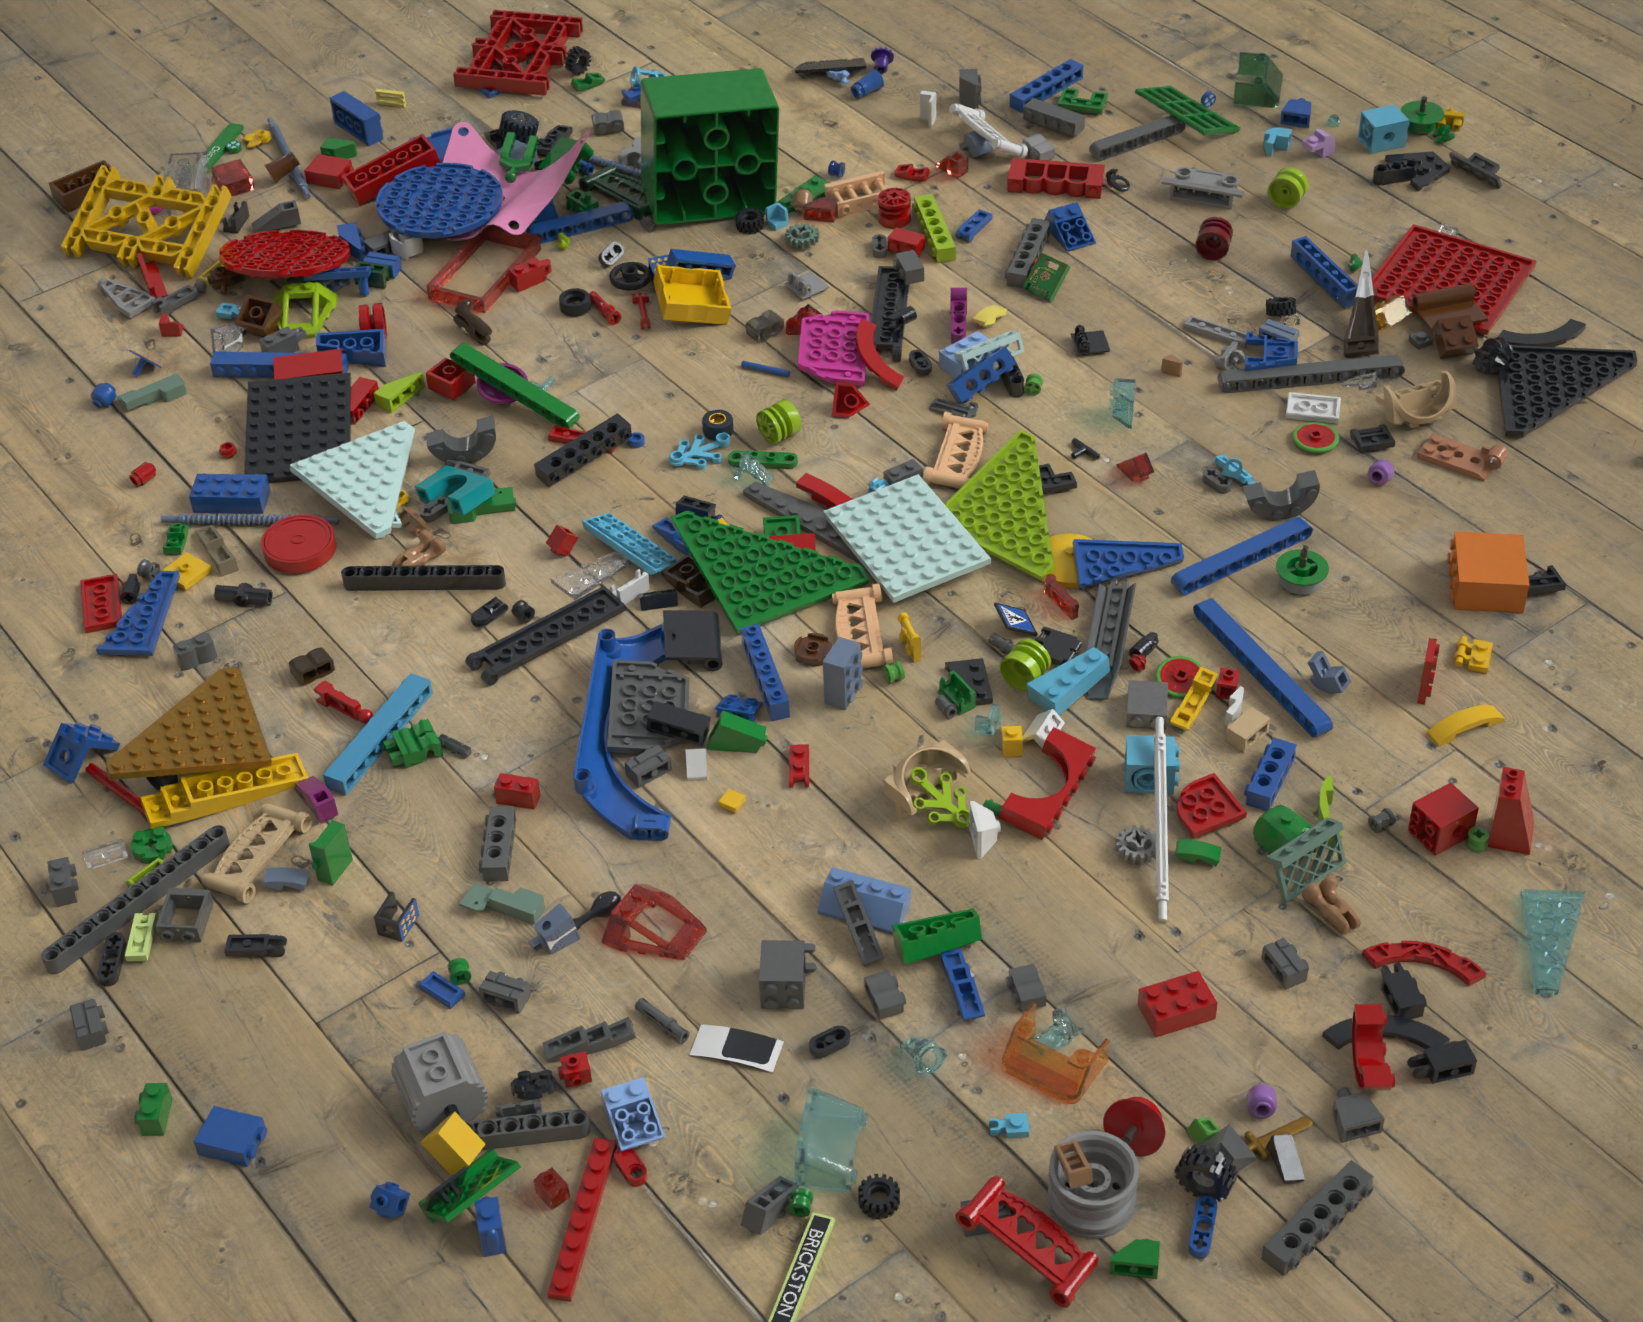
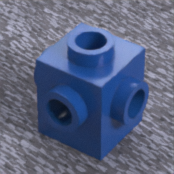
M394 1182L377 1185L371 1193L369 1208L377 1211V1215L386 1218L402 1216L405 1213L410 1193L400 1189L399 1185Z

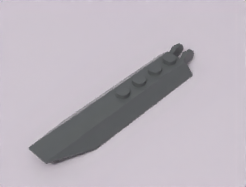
M1112 578L1109 588L1102 584L1098 586L1086 651L1095 647L1109 657L1110 672L1087 691L1089 699L1109 698L1122 663L1136 583L1129 587L1128 578H1123L1122 586H1118L1116 578Z

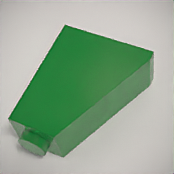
M722 711L708 736L706 749L757 753L760 747H764L768 738L765 735L767 727Z

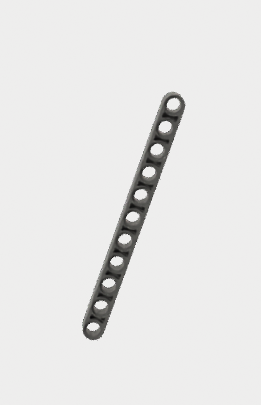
M1389 355L1302 363L1245 371V369L1225 370L1218 374L1217 380L1222 392L1236 393L1397 378L1404 374L1405 368L1399 356Z
M222 825L211 827L48 946L41 954L47 972L55 975L64 971L103 942L109 934L118 931L134 919L135 913L145 911L165 896L169 888H176L226 851L230 845L226 828Z

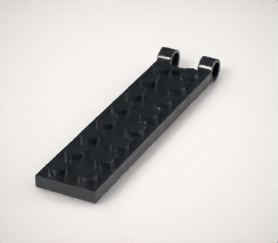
M879 266L871 323L877 325L873 335L876 351L892 350V360L901 361L905 325L890 331L888 326L895 321H888L887 317L907 308L910 284L905 285L904 281L899 278V273L894 269V266Z
M602 586L497 642L469 654L466 657L465 663L472 670H478L484 661L492 668H487L482 672L481 679L488 686H492L498 681L499 677L626 611V605L609 589Z

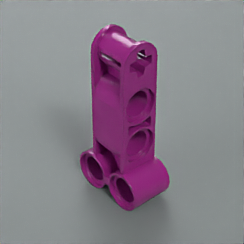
M967 288L950 289L951 344L966 337Z

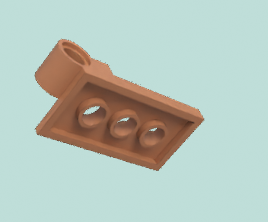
M1432 433L1419 450L1417 458L1485 481L1492 469H1499L1508 457V451L1502 445H1494L1492 448L1483 445L1481 450Z

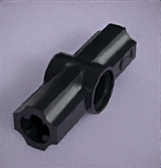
M241 583L238 587L216 585L214 593L215 600L234 602L239 607H246L249 603L271 605L273 596L272 590L253 588L248 583Z

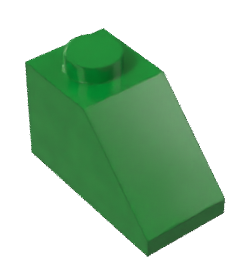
M327 138L320 147L321 155L344 159L358 155L354 141Z
M1135 1239L1111 1256L1109 1274L1157 1279L1160 1241Z

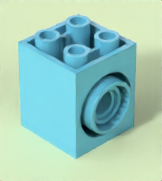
M1395 104L1361 111L1358 139L1371 154L1405 147L1409 119Z
M1126 735L1124 763L1125 792L1155 793L1154 736ZM1166 737L1167 794H1174V786H1178V774L1175 773L1180 770V760L1176 759V757H1179V745H1175V737Z

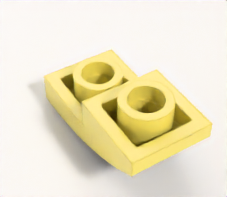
M996 305L988 306L978 312L972 318V322L978 323V326L988 327L990 324H995L999 316L1006 315L1007 309Z

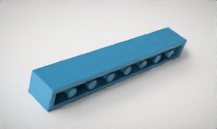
M410 673L402 681L401 685L391 694L385 704L381 705L378 712L370 718L369 722L358 732V735L347 745L346 749L325 770L323 777L328 789L343 795H347L384 752L383 741L393 738L391 732L403 729L433 694L429 679Z

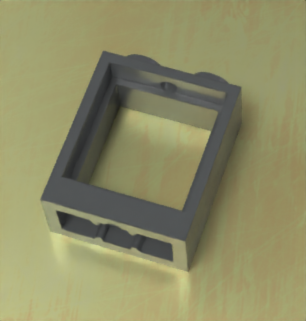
M169 888L156 924L160 940L201 942L214 904L210 890ZM176 908L200 909L195 926L171 925Z

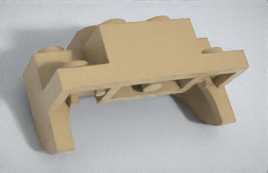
M1448 371L1441 372V381L1434 380L1392 391L1391 386L1387 385L1383 386L1384 394L1376 395V402L1385 407V418L1387 421L1393 423V425L1404 423L1411 428L1419 427V424L1434 423L1435 420L1442 419L1444 413L1457 408L1456 386L1453 377Z
M942 740L929 747L921 746L907 754L902 760L897 761L893 765V774L888 775L884 779V794L895 802V816L899 820L917 812V809L913 807V802L916 798H923L924 800L933 799L920 785H914L910 781V774L914 768H923L927 772L926 780L940 793H942V785H940L938 780L942 773L946 772L952 776L950 786L960 780V774L965 778L971 775V770L965 757L946 741ZM935 768H943V769L939 772V771L936 770ZM914 776L915 779L920 780L918 776ZM942 777L943 781L948 782L947 778ZM919 802L916 803L917 806H919V807L922 806L921 803H919Z

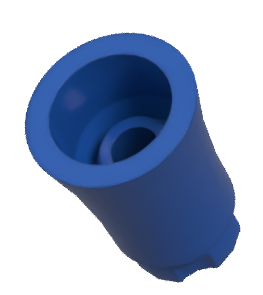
M872 69L850 87L852 95L855 98H860L883 88V77L877 70Z

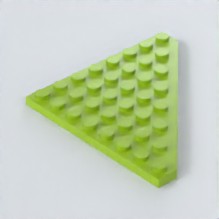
M1020 429L945 503V506L986 553L1043 582L1054 571L1038 455L1034 435Z

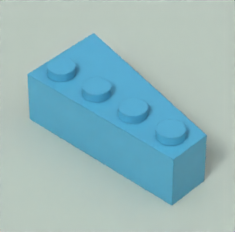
M1095 647L1027 683L1028 698L1046 711L1054 709L1060 716L1110 672L1109 657Z

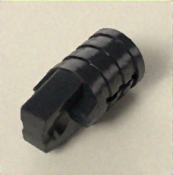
M129 574L127 581L123 584L120 599L125 604L130 605L137 601L141 586L137 579V574Z
M1150 632L1142 637L1129 649L1130 657L1132 658L1133 654H1141L1146 658L1159 643L1158 634Z

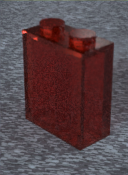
M241 159L211 167L214 181L220 190L222 186H226L232 196L255 190L253 178Z

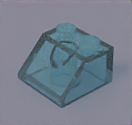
M1115 378L1114 385L1110 386V395L1113 396V399H1110L1109 409H1112V417L1127 428L1132 429L1136 380Z

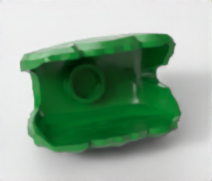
M1277 805L1267 810L1257 819L1253 829L1254 840L1259 847L1264 848L1268 854H1271L1310 829L1311 826L1291 809L1283 805ZM1319 846L1314 849V853L1318 851Z

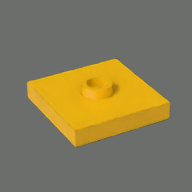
M186 552L161 571H179L180 578L177 586L186 591L212 572L213 569L211 565Z

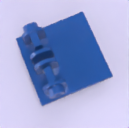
M727 695L715 707V710H717L716 718H719L722 711L755 722L756 717L753 715L763 702L757 701L755 698L743 699L737 695Z

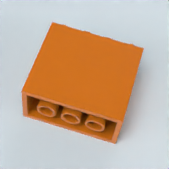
M1455 531L1454 538L1450 539L1449 543L1451 553L1447 554V564H1450L1448 566V576H1451L1449 579V589H1452L1450 602H1453L1454 610L1524 613L1529 590L1524 535Z

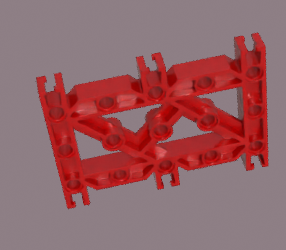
M494 9L490 15L492 30L488 35L489 39L475 38V43H472L474 59L470 64L471 68L457 67L456 72L453 73L454 85L461 88H484L492 91L498 90L546 96L547 90H550L549 75L547 74L551 69V65H564V61H566L564 58L567 57L566 46H564L568 40L567 36H581V32L584 31L583 18ZM513 33L521 40V42H515L511 47L504 49ZM535 33L547 35L545 39L542 41L535 35ZM535 54L525 71L518 62L525 61L528 56ZM495 63H498L504 71L491 69Z

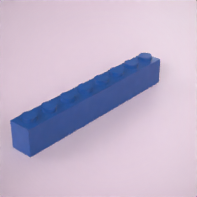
M215 351L210 366L213 377L274 378L273 357L304 353ZM342 354L343 373H347L349 368L347 355Z

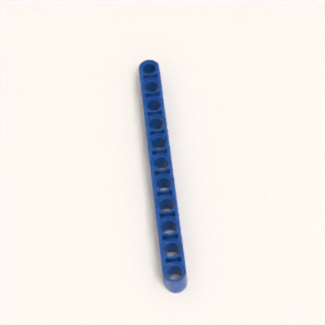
M1213 598L1193 606L1196 618L1310 736L1315 738L1333 729L1330 717Z

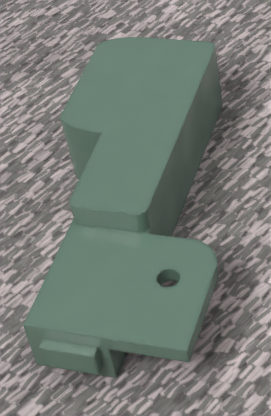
M176 373L138 390H131L119 395L117 399L128 411L142 404L150 405L162 399L165 402L173 401L186 395L187 390L184 380Z
M477 883L471 886L459 903V906L475 912H481L486 907L533 925L545 910L544 898L541 894L524 888H519L513 894L499 888L491 889Z

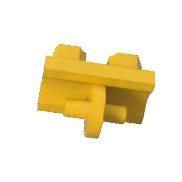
M1450 106L1449 110H1443L1444 117L1440 122L1436 123L1437 128L1448 124L1452 125L1453 130L1459 131L1461 126H1463L1465 113L1452 111L1453 106Z

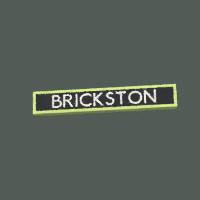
M812 1212L768 1322H796L835 1224V1218Z

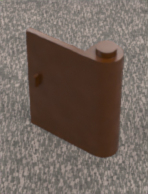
M1471 284L1417 293L1411 297L1413 309L1431 332H1433L1432 327L1438 319L1471 315L1473 324L1488 321V317L1474 301L1476 289Z

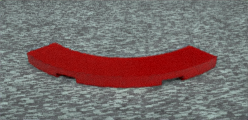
M861 318L856 332V347L862 362L871 373L873 372L879 377L881 382L898 390L904 376L891 369L877 353L873 341L877 325Z
M1405 940L1401 941V943L1389 944L1385 942L1366 948L1362 952L1365 959L1375 969L1398 962L1424 963L1453 974L1468 987L1486 978L1487 974L1467 957L1464 956L1463 958L1452 953L1451 949L1427 942Z

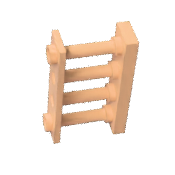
M878 171L824 184L825 198L827 201L833 199L837 201L838 217L878 208V195L880 192L873 194L871 190L879 188L880 191L886 189L885 173ZM862 192L866 194V196L858 197L856 195L857 193ZM850 196L852 199L843 201L841 197Z

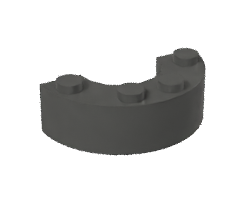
M491 415L477 419L476 430L466 437H452L443 429L426 433L427 448L432 455L443 462L450 459L465 463L479 461L487 456L494 447L496 441L494 416Z
M1312 470L1297 474L1294 484L1283 491H1269L1262 486L1261 482L1245 485L1243 489L1248 505L1255 514L1266 519L1278 521L1299 516L1307 510L1317 499L1320 484L1316 471Z

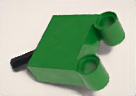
M561 137L545 159L534 163L535 170H543L555 163L570 151L577 140ZM586 142L564 180L566 185L571 184L575 180L576 173L578 172L576 166H580L581 158L587 161L594 154V150Z

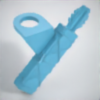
M1225 455L1216 456L1214 463L1223 469L1222 475L1236 478L1240 483L1247 485L1256 483L1252 480L1253 476L1243 469L1241 460L1238 458L1229 459Z

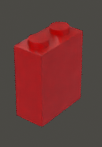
M318 154L304 172L307 184L341 189L345 184L342 176L354 170L349 159Z

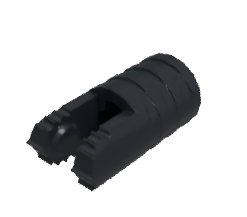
M908 306L888 316V321H895L888 326L890 331L916 320L917 313L912 306Z

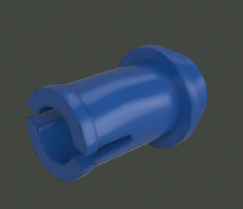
M582 159L580 160V166H576L586 175L594 172L593 164L587 163Z

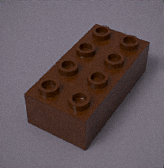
M102 160L50 182L49 186L53 199L67 212L76 209L82 205L101 165H105L109 172L111 166L105 160Z

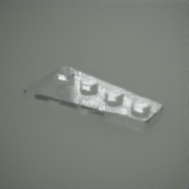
M615 551L598 558L595 563L581 565L582 568L572 571L571 569L566 571L563 576H553L550 579L554 586L572 599L577 600L631 563L629 559Z

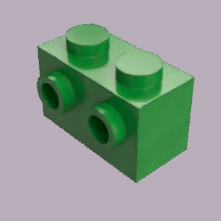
M145 1083L143 1092L139 1094L140 1106L139 1110L135 1112L134 1121L135 1124H138L142 1136H164L173 1100L167 1083Z

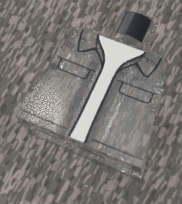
M232 323L211 328L213 354L215 351L239 352L243 348V337L247 334L246 329Z

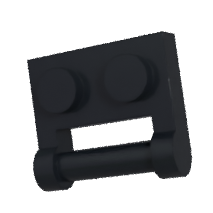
M1385 424L1374 428L1350 430V437L1355 441L1360 452L1395 447V440Z

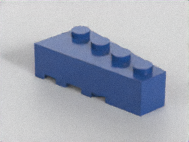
M384 329L317 333L316 335L317 352L341 349L342 354L347 355L348 363L386 367V338Z

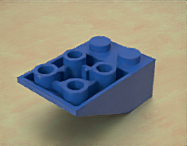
M1078 202L1048 211L1044 220L1051 221L1050 233L1067 252L1096 244Z

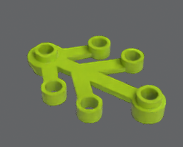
M914 768L910 774V781L914 785H920L935 800L916 798L913 802V807L918 812L924 808L946 809L951 813L939 814L936 811L931 812L927 817L930 825H937L939 822H951L958 828H968L969 810L966 809L965 801L967 790L962 786L956 787L953 793L957 799L956 807L952 804L950 782L952 781V776L949 773H942L938 781L942 785V793H940L926 780L927 772L923 768ZM914 776H918L920 780L915 779ZM942 777L947 778L948 782L943 781ZM957 791H961L963 795H959ZM916 803H921L922 807L917 806ZM931 816H935L937 820H932ZM959 817L964 818V819H965V822H964V821H961V820L959 819Z

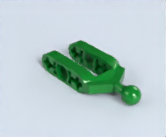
M507 132L500 154L499 166L508 170L505 174V180L508 183L516 181L517 172L530 170L538 147V136L530 135L523 160L510 159L515 145L516 133Z

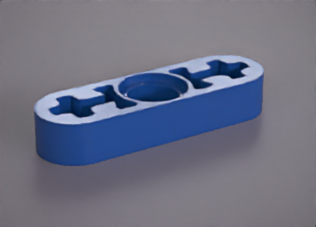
M1208 1195L1199 1197L1195 1207L1188 1250L1190 1255L1196 1259L1206 1258L1211 1248L1218 1204L1215 1198ZM1205 1205L1209 1206L1208 1215H1203ZM1205 1223L1210 1228L1207 1231H1201L1197 1228V1225ZM1198 1239H1203L1202 1249H1197Z

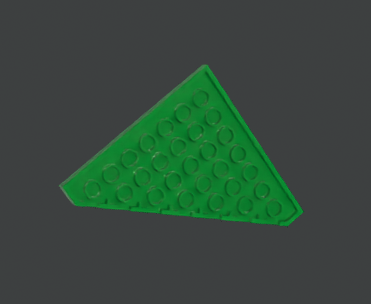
M690 511L671 516L670 521L737 635L741 633L742 627L756 624L761 626L830 599L835 592L852 590L866 585L870 580L862 566L856 563L852 565L834 556H823L818 554V551L805 547L801 549L783 540H772L767 535L757 532L753 534L744 531V528L732 524L728 526L719 523V520L696 516Z

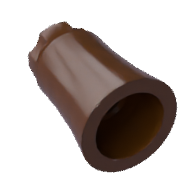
M291 151L264 166L277 184L300 163Z

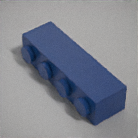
M670 249L666 262L668 266L720 270L722 278L725 279L732 278L736 267L730 255Z

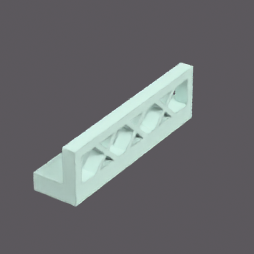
M1009 331L955 352V360H960L963 370L966 371L969 369L968 359L973 358L976 360L975 363L981 360L984 353L989 354L991 350L993 351L999 346L1006 345L1012 356L1022 353L1024 348L1020 332ZM1016 341L1018 349L1012 351L1009 348L1012 342Z

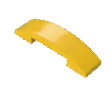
M1200 667L1183 702L1171 718L1170 724L1186 731L1192 727L1205 705L1219 674Z
M1492 705L1473 706L1441 720L1427 731V735L1439 747L1454 741L1456 734L1482 724L1490 727L1503 722L1505 718Z

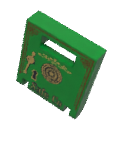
M1040 253L1023 288L1025 290L1029 289L1031 293L1052 302L1071 267ZM1049 261L1059 265L1058 269L1054 270L1048 267Z

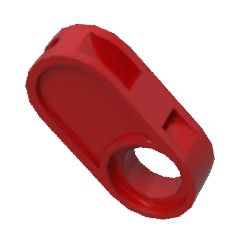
M620 1147L614 1152L615 1164L627 1183L633 1187L645 1184L648 1178L647 1169L633 1148L622 1152ZM634 1171H641L643 1173L639 1178L630 1176Z

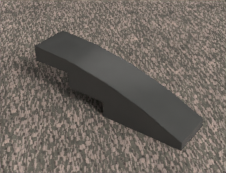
M851 880L833 887L863 965L883 959L882 951L854 881Z
M626 1017L611 1025L604 1021L586 1030L581 1025L543 1042L546 1060L552 1062L558 1061L560 1057L569 1054L586 1052L588 1055L612 1048L635 1039L636 1035L631 1019Z

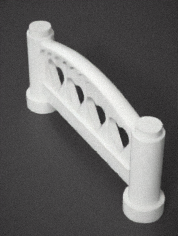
M957 103L951 104L950 112L953 115L959 116L973 130L991 142L995 150L1013 155L1014 158H1026L1028 154L1027 146L1008 141L984 121L985 112L978 108L972 109Z

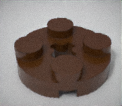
M808 633V636L804 638L801 636L794 643L796 661L822 666L823 660L832 648V644L828 641V637L820 633Z

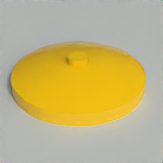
M1071 533L1051 536L1050 544L1054 571L1044 581L1057 587L1078 588L1072 543L1074 539H1093Z

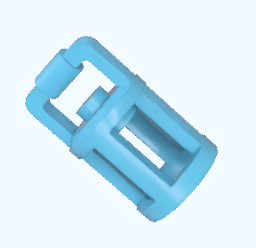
M635 66L631 71L630 84L631 87L640 86L641 75H647L650 78L667 76V74L657 72L655 69L650 71Z

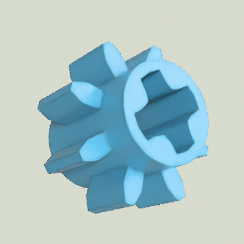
M876 477L868 483V493L887 487L889 484L885 479L879 480Z

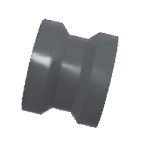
M146 559L141 560L137 568L138 576L147 577L149 580H153L160 572V565L158 563H151Z

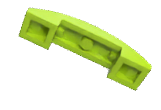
M1332 776L1326 777L1320 790L1317 813L1318 822L1326 817L1330 818L1328 805L1332 804L1334 794ZM1331 837L1328 841L1330 845L1333 842V837Z

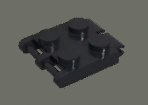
M1043 627L1040 636L1035 638V641L1048 651L1051 663L1058 666L1073 659L1082 646V642L1077 640L1076 636L1048 627Z

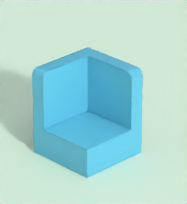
M777 202L765 209L766 224L775 231L788 225V210L783 205Z

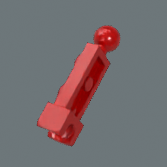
M322 681L314 688V692L320 695V698L316 699V701L324 707L331 706L364 724H367L370 718L373 717L371 710H361V705L357 700L351 699L343 692L335 690L334 685L327 681Z

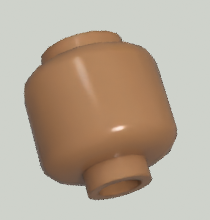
M799 189L794 192L791 207L795 209V212L802 214L810 210L813 201L810 191Z

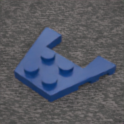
M1247 332L1246 345L1264 346V357H1245V371L1297 365L1298 341L1282 338L1272 340L1267 339V335L1261 334L1260 337L1253 336L1252 332Z

